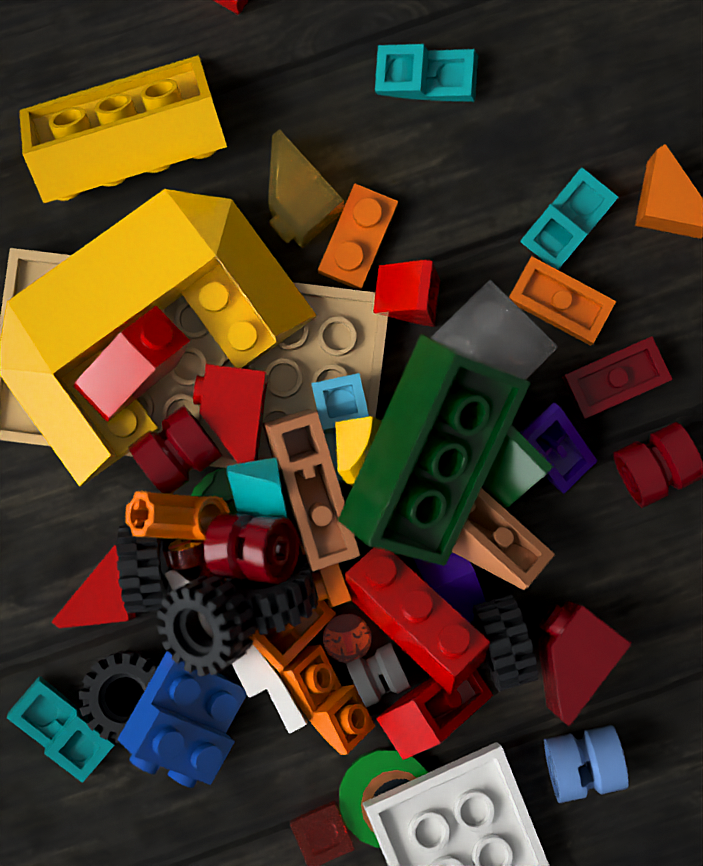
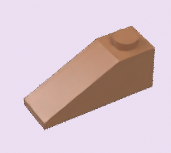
M306 409L262 423L272 458L277 457L284 494L311 570H319L360 556L354 533L338 521L345 503L318 412Z
M482 488L452 550L453 553L523 590L533 582L555 555Z

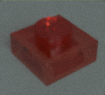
M335 800L290 820V826L307 866H319L355 850V845Z

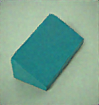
M277 457L227 466V473L239 514H248L254 517L260 515L284 517L290 520Z

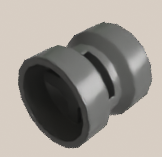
M391 643L377 648L375 655L370 658L358 657L346 663L366 708L380 702L382 695L390 691L398 694L411 688Z

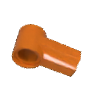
M135 492L132 501L126 505L125 523L130 526L132 535L137 537L205 541L206 532L211 521L219 514L230 513L228 504L217 496Z

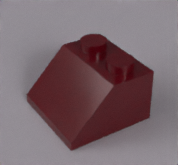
M566 601L562 607L555 604L542 619L539 627L544 631L538 638L547 708L570 726L630 647L631 643L583 606Z

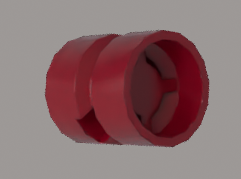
M182 405L162 421V431L160 433L148 431L128 447L130 453L147 477L164 494H173L189 482V471L192 469L202 472L223 456L214 441L185 405Z
M674 422L650 434L649 444L647 445L636 441L613 452L619 475L628 492L641 508L668 496L669 486L679 490L703 479V461L688 432L678 422Z
M225 512L217 515L211 521L206 532L204 558L208 569L213 575L242 580L248 578L259 582L280 584L292 575L298 560L299 537L297 530L291 520L284 517L262 515L254 517L248 514Z

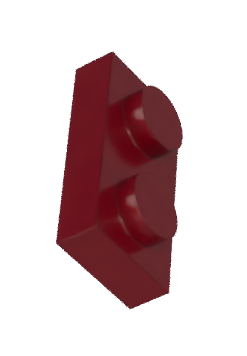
M653 336L562 377L581 420L673 380Z

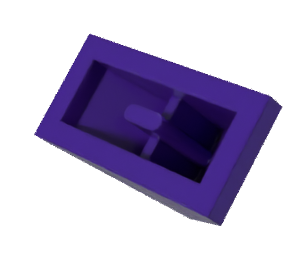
M552 403L543 409L520 432L553 466L544 476L563 494L597 462L593 453L561 407L556 403Z
M451 552L445 566L413 558L422 580L469 623L474 621L473 605L486 602L470 561Z

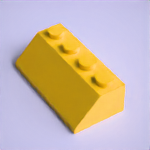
M199 55L19 110L22 153L43 203L54 200H70L83 191L99 186H116L128 177L145 172H161L174 163L190 158L203 159L213 155L217 150L227 147Z

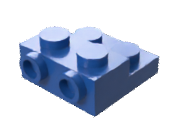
M167 651L118 740L132 754L129 759L130 762L145 772L156 774L161 766L169 769L168 775L173 780L186 787L194 788L198 780L211 785L235 742L226 732L247 693L240 682L222 674L216 673L211 675L209 673L206 676H198L197 670L192 673L184 670L186 661L183 660L176 664L171 658L174 654Z

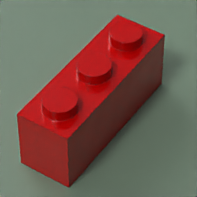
M373 547L345 573V584L351 601L450 695L484 662L490 642L393 552Z

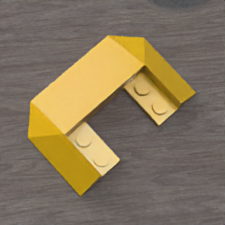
M164 189L7 301L0 339V376L79 486H83L129 453L128 447L148 431L158 432L160 430L138 398L107 422L73 387L77 379L118 334L154 306H157L162 311L183 296L233 366L243 369L317 317L316 313L232 199Z

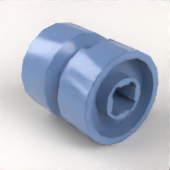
M607 725L585 730L582 739H576L571 733L544 739V750L549 775L559 803L586 798L589 789L592 788L600 795L628 788L625 758L614 726Z

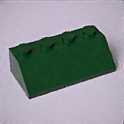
M421 334L339 515L338 521L369 546L445 566L531 382L460 349Z

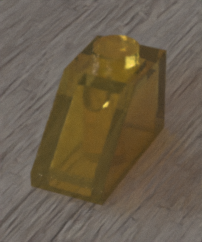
M280 129L273 134L268 204L273 218L269 223L286 243L294 239L303 248L342 214L344 200Z

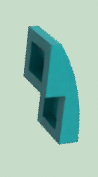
M424 44L378 45L375 92L378 95L406 99L475 101L478 55L474 49L428 51Z
M581 167L520 242L549 266L559 270L618 199V196Z
M41 676L35 680L7 714L8 720L45 747V755L82 783L115 745L111 738L105 740L99 737L101 732L96 728L92 731L87 725L90 722L87 715L82 717L80 709Z

